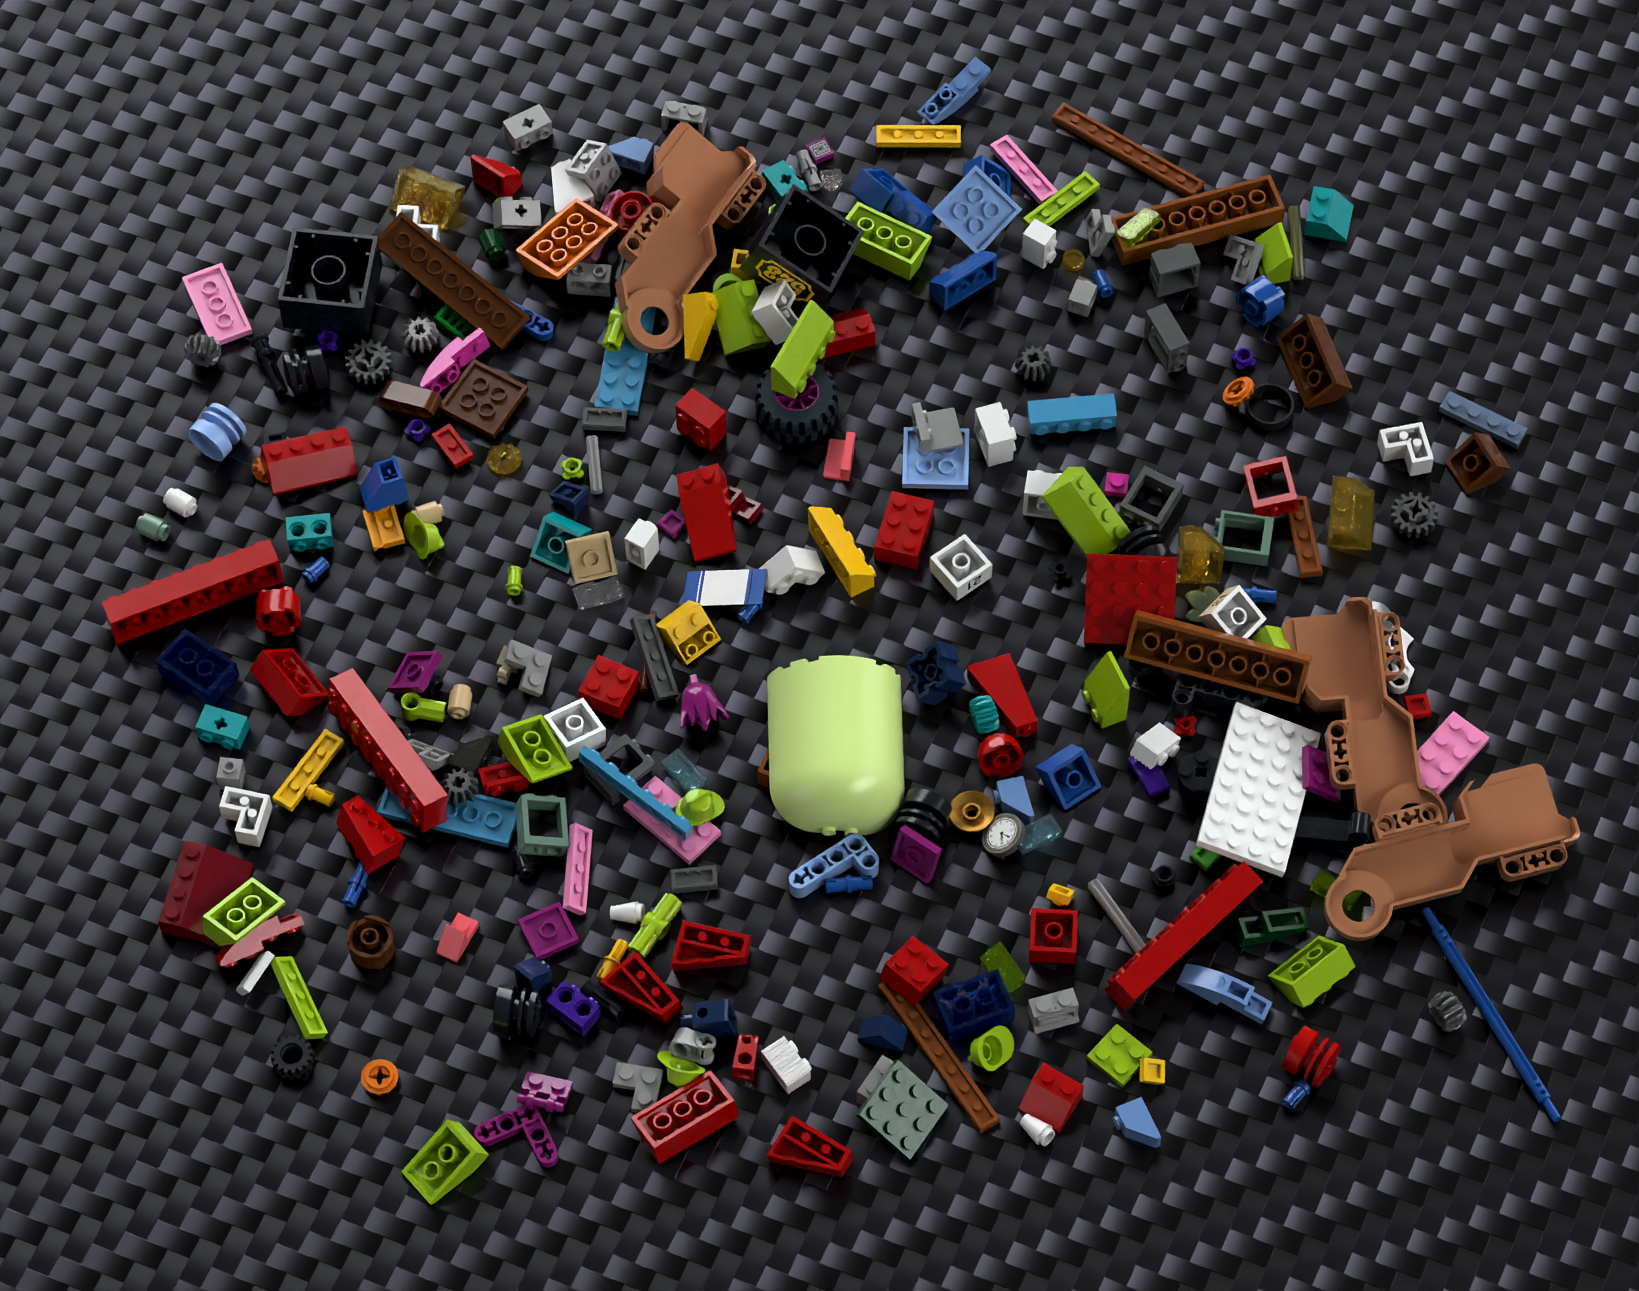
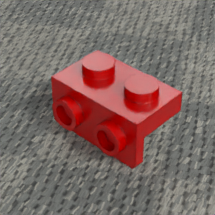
M510 762L480 768L477 772L485 796L491 795L496 797L512 790L515 792L522 791L529 786V780Z

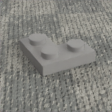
M1091 209L1085 219V226L1091 256L1099 257L1107 247L1111 237L1114 236L1115 226L1112 224L1111 215L1101 216L1100 209Z
M1229 236L1223 255L1237 259L1231 280L1245 285L1253 281L1265 245L1237 236Z
M511 639L508 642L503 662L523 670L519 690L536 697L542 695L552 655Z
M415 739L408 740L429 771L437 770L451 762L453 754Z
M617 1062L613 1087L635 1090L631 1112L639 1113L658 1101L663 1069Z

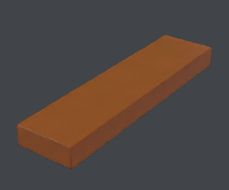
M1297 497L1299 511L1286 514L1300 578L1322 576L1323 571L1307 497Z

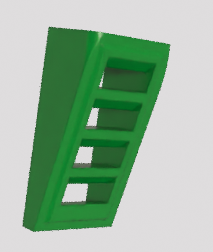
M446 304L434 316L432 321L451 336L459 337L461 340L466 338L462 334L468 328L472 331L467 336L476 330ZM447 314L450 315L449 319L445 321L444 317ZM456 319L457 322L451 326L450 323ZM461 323L465 325L460 331L456 330Z

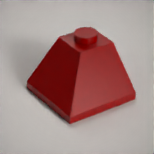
M474 154L470 157L473 181L497 197H512L522 186L521 173L515 167H510L503 162Z

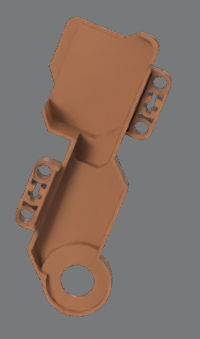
M685 122L675 126L653 155L654 174L647 181V196H649L653 204L640 215L618 245L619 254L630 263L615 283L619 311L623 312V329L627 338L635 347L648 353L665 352L677 344L683 337L684 315L681 305L683 295L689 293L717 255L712 228L714 222L724 229L733 228L743 219L766 187L765 179L754 170L757 166L754 156L744 147H737L734 151L721 152ZM750 183L754 184L756 190L751 187ZM742 197H746V199L743 202H741ZM651 212L656 214L657 219L651 215ZM728 213L732 215L733 220L728 217ZM644 225L647 226V228L642 232V227ZM627 242L633 245L634 250L628 247ZM646 308H658L666 315L668 326L663 334L651 335L643 329L640 317Z
M1352 597L1346 601L1338 614L1287 619L1282 626V631L1290 649L1312 656L1302 693V700L1315 713L1342 711L1343 720L1331 722L1325 732L1329 777L1332 787L1337 790L1352 789L1355 812L1368 813L1371 816V828L1380 815L1398 811L1403 806L1411 803L1419 805L1433 803L1437 805L1443 819L1442 825L1447 824L1448 813L1443 800L1435 791L1421 785L1413 715L1387 695L1386 681L1399 679L1405 668L1398 616L1393 612L1377 613V609L1373 610L1372 601L1366 597ZM1390 621L1393 624V628H1385L1382 622ZM1389 637H1391L1390 642L1391 646L1394 647L1393 650L1390 649V646H1387ZM1395 664L1399 671L1391 672L1388 669V665ZM1338 729L1342 736L1339 738L1334 737L1331 734V730ZM1338 745H1340L1339 754L1343 755L1342 759L1335 755ZM1336 774H1345L1347 781L1341 782L1337 780ZM1427 811L1429 815V820H1433V814L1430 811ZM1381 822L1378 824L1380 830L1384 832L1390 830L1387 823Z
M1535 763L1491 774L1481 788L1468 791L1474 782L1470 781L1452 806L1456 822L1442 825L1443 819L1440 809L1433 803H1425L1382 814L1372 826L1375 843L1355 847L1337 880L1329 888L1324 900L1326 920L1337 934L1346 939L1354 941L1368 940L1378 935L1385 928L1393 910L1460 893L1475 866L1488 864L1489 866L1497 865L1501 878L1508 882L1557 870L1567 860L1566 847L1573 845L1580 836L1577 820L1574 817H1571L1569 820L1558 814L1545 770L1541 765ZM1430 811L1433 814L1434 819H1425L1423 817V812ZM1404 817L1406 820H1411L1409 825L1406 822H1402ZM1381 822L1387 823L1390 830L1384 832L1379 829L1378 824ZM1550 853L1558 854L1561 861H1552ZM1531 859L1533 862H1539L1536 867L1533 864H1529ZM1506 865H1514L1517 873H1509L1506 870ZM1362 891L1372 898L1374 912L1369 919L1356 922L1350 920L1344 914L1342 903L1348 893Z

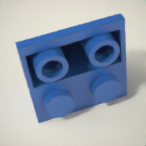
M896 191L884 212L885 215L926 234L931 231L938 219L932 213L933 209L910 191Z
M396 457L374 463L359 487L367 513L379 511L387 506L399 505L404 501L410 500Z

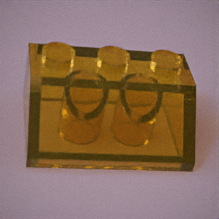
M408 165L399 169L389 209L397 211L398 205L419 206L421 221L431 225H438L439 228L447 230L461 206L466 186Z
M1333 476L1326 546L1371 550L1375 491L1356 478Z
M1192 525L1179 527L1176 552V583L1220 584L1225 547L1202 527Z

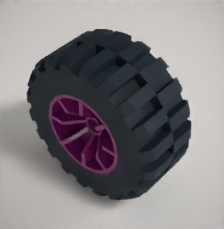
M818 364L813 375L808 376L804 391L802 393L799 392L795 399L771 389L770 370H766L757 383L755 391L756 415L760 425L765 427V431L769 435L774 434L775 439L779 441L784 439L786 443L793 444V441H799V444L805 443L806 440L812 442L817 440L818 435L824 436L828 432V428L830 429L834 425L838 415L837 384L833 380L832 374L829 371L825 372V367Z

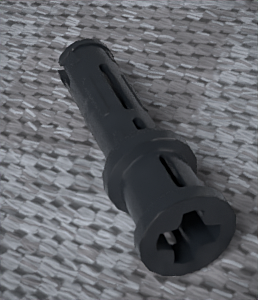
M267 334L256 335L251 339L250 344L256 350L257 361L263 364L275 396H282L288 392V389L275 362V351L269 345Z

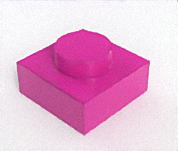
M1107 472L1105 495L1125 498L1129 475Z

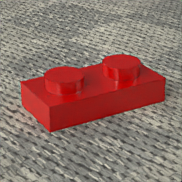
M451 424L431 434L433 441L455 469L474 459L472 452Z

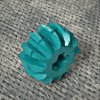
M988 695L978 696L970 700V714L976 731L979 734H987L999 728V719L992 697Z

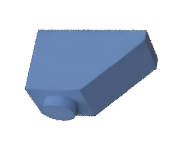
M637 137L608 146L618 166L641 174L646 173L654 155V143Z
M1023 776L996 781V790L993 791L995 804L1000 805L1001 812L1014 814L1025 825L1034 826V813Z
M1142 1097L1115 1108L1113 1122L1117 1130L1121 1129L1124 1137L1154 1148L1160 1147L1161 1136Z

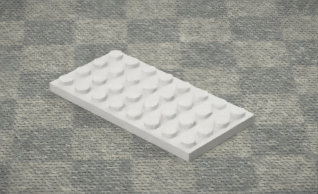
M1236 702L1233 707L1196 846L1242 863L1245 861L1250 866L1283 877L1306 790L1302 788V747L1310 745L1317 748L1321 733Z

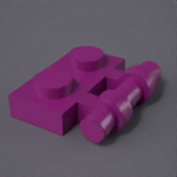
M527 1071L521 1087V1094L518 1093L517 1103L525 1104V1107L533 1108V1106L544 1108L547 1112L551 1113L554 1111L563 1112L564 1105L567 1103L572 1090L573 1081Z

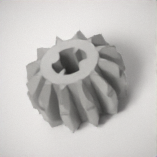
M419 316L416 321L409 319V325H404L402 340L406 348H411L413 353L416 350H420L423 353L424 349L431 351L432 345L437 344L439 336L435 323L429 322L427 317L421 320Z

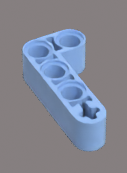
M859 834L849 835L794 870L789 876V892L793 897L803 898L824 885L826 878H835L852 866L861 876L871 875L874 878L879 872V857L863 836ZM858 846L860 847V849L853 850L851 849V847ZM840 858L841 861L834 862L832 861V859ZM865 863H872L873 866H871V867H866V866H864V864H865ZM815 870L823 871L821 874L813 873Z

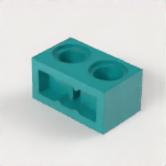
M330 513L286 517L289 551L301 552L306 549L322 550L327 547H333Z

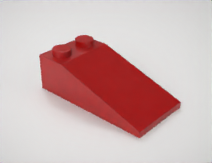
M719 464L709 465L676 475L694 561L698 562L737 551L726 475Z

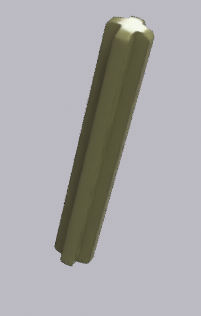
M1290 206L1288 218L1290 249L1293 255L1292 278L1295 281H1301L1304 278L1300 207Z

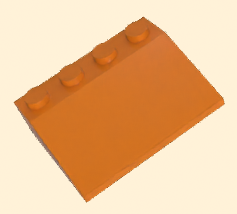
M575 198L515 251L522 268L534 276L559 280L620 226L578 198Z

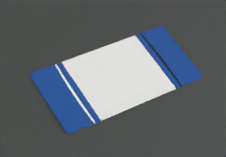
M767 569L690 571L687 573L682 605L688 600L700 603L701 606L761 604Z

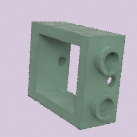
M1222 510L1221 517L1216 518L1214 531H1218V537H1213L1211 550H1216L1214 559L1267 566L1274 517ZM1225 526L1263 532L1261 550L1254 551L1222 546Z
M532 793L521 795L515 804L518 853L563 857L569 847L565 798L555 795L536 796ZM528 809L556 811L558 837L530 836Z

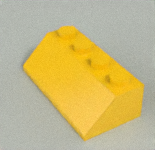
M811 506L808 508V531L850 597L874 587L876 573L873 567L865 562V556L861 548H856L850 531L846 532L844 529V523L840 515H835L832 508Z

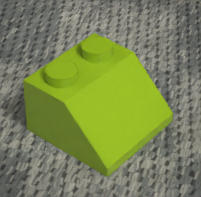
M1280 222L1255 239L1256 243L1265 245L1257 267L1258 276H1266L1273 284L1290 281L1293 255L1282 222Z

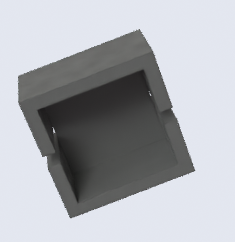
M1192 242L1178 244L1173 248L1160 249L1151 253L1149 279L1157 298L1198 286L1200 261Z

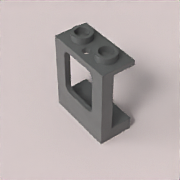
M626 734L599 753L602 759L606 761L625 747L640 763L639 766L627 774L628 776L638 781L647 773L652 777L655 775V762L649 754L645 755L641 751L639 743L635 739H630ZM583 765L585 777L612 806L620 801V792Z

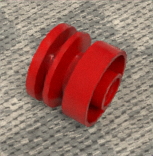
M625 192L612 203L610 218L619 224L620 227L617 229V233L621 240L640 215L653 204L649 196L643 192ZM651 212V215L657 219L656 214ZM644 225L641 231L643 232L647 226Z
M1305 1025L1290 1042L1285 1053L1286 1056L1282 1063V1068L1294 1075H1297L1303 1068L1306 1069L1303 1080L1308 1082L1314 1075L1312 1085L1318 1088L1332 1072L1337 1062L1341 1045L1334 1042L1328 1050L1331 1041L1329 1038H1325L1318 1045L1319 1033Z

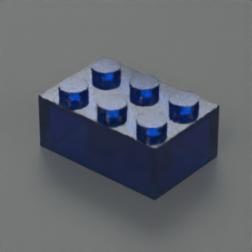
M186 629L178 635L156 660L161 675L204 704L213 706L240 676L237 663Z
M998 969L933 992L932 1004L949 1043L992 1029L998 1025L1012 1022L1015 1019L1014 1005Z

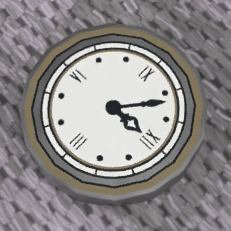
M1004 813L994 817L991 824L983 830V847L996 857H1005L1014 853L1018 849L1019 843L1022 844L1024 840V823L1011 813Z

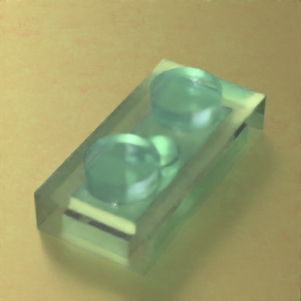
M676 749L661 761V766L687 793L693 789H700L708 783V778L679 749Z
M1050 813L1024 826L1025 837L1022 844L1019 843L1017 847L1021 854L1024 855L1061 836L1062 830Z

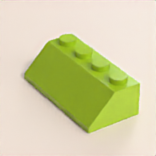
M857 201L845 217L865 231L853 254L910 281L921 266L932 236Z
M812 300L807 304L771 365V389L793 399L797 397L799 392L802 393L804 391L806 379L808 376L813 375L816 369V362L818 359L821 360L826 352V345L828 342L831 343L836 334V331H834V321Z
M1068 467L1041 496L1086 558L1087 553L1108 554L1117 549L1119 542L1131 532L1084 467Z

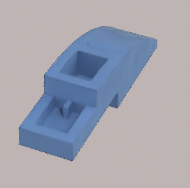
M974 57L949 84L945 82L917 113L931 125L941 122L958 110L978 91V86L991 73V69L977 57Z
M1186 963L1177 981L1178 985L1211 1003L1218 1005L1221 1002L1260 1024L1264 1022L1273 1003L1253 992L1255 987L1225 973Z

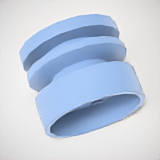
M212 403L207 411L202 414V419H198L187 433L191 442L203 454L213 460L223 461L233 449L232 445H236L247 431L245 425L236 414L221 404Z

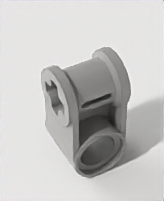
M681 1027L676 1031L669 1046V1051L677 1058L708 1065L714 1061L713 1048L716 1046V1039L713 1035Z

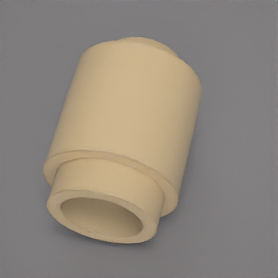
M436 501L417 506L415 510L410 511L415 513L423 523L436 524L442 521V516H445L441 503L437 504Z
M456 684L450 691L447 712L455 719H463L470 714L472 693L469 686Z

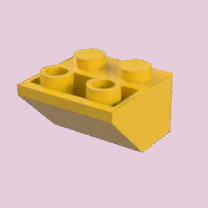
M690 600L656 624L664 643L685 665L691 663L721 640L701 604Z

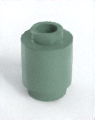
M148 513L140 516L136 522L138 534L157 542L159 540L165 541L170 533V525H167L166 521Z

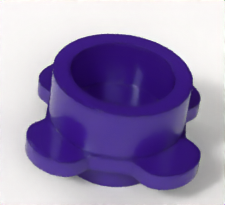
M327 331L318 333L317 339L321 351L337 350V333Z
M1239 348L1231 354V359L1235 361L1238 370H1243L1247 366H1254L1256 364V359L1252 357L1253 354L1249 348Z
M414 419L404 431L407 436L413 437L414 441L421 442L424 435L430 433L431 428L423 420Z

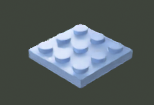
M975 165L936 206L932 213L974 253L984 250L1022 208Z
M904 427L902 488L968 490L969 429L960 428L964 442L963 446L921 454L914 427Z

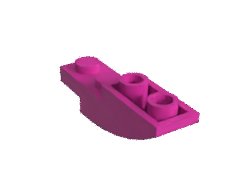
M478 328L464 340L457 337L449 343L427 369L420 387L440 394L458 380L462 374L460 370L491 346L484 331Z

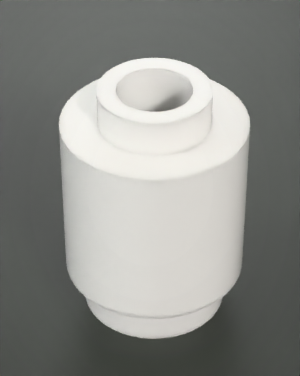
M170 488L164 496L163 503L166 504L167 508L185 518L193 515L197 509L196 498L178 488Z

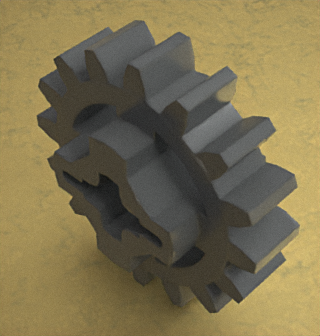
M370 339L369 344L361 340L360 346L353 344L354 350L348 349V356H345L346 371H349L350 378H356V382H360L362 379L365 385H367L369 380L376 384L377 378L384 380L383 374H390L389 368H392V356L388 352V347H382L380 341L375 345L372 339Z
M1410 492L1409 497L1402 494L1400 500L1395 499L1394 506L1391 507L1390 521H1394L1393 528L1400 527L1399 533L1407 532V537L1409 538L1411 534H1415L1416 538H1419L1420 533L1427 536L1428 530L1433 531L1435 524L1438 522L1439 510L1435 508V501L1429 503V496L1422 498L1420 492L1417 496Z

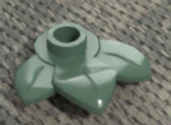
M1206 586L1203 592L1193 590L1186 593L1185 597L1192 609L1186 614L1185 618L1191 622L1202 624L1198 617L1220 596L1219 592L1213 587Z

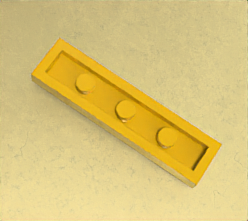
M877 125L876 147L961 148V125Z
M325 729L272 797L273 801L292 812L305 796L308 786L315 783L342 748L344 739Z

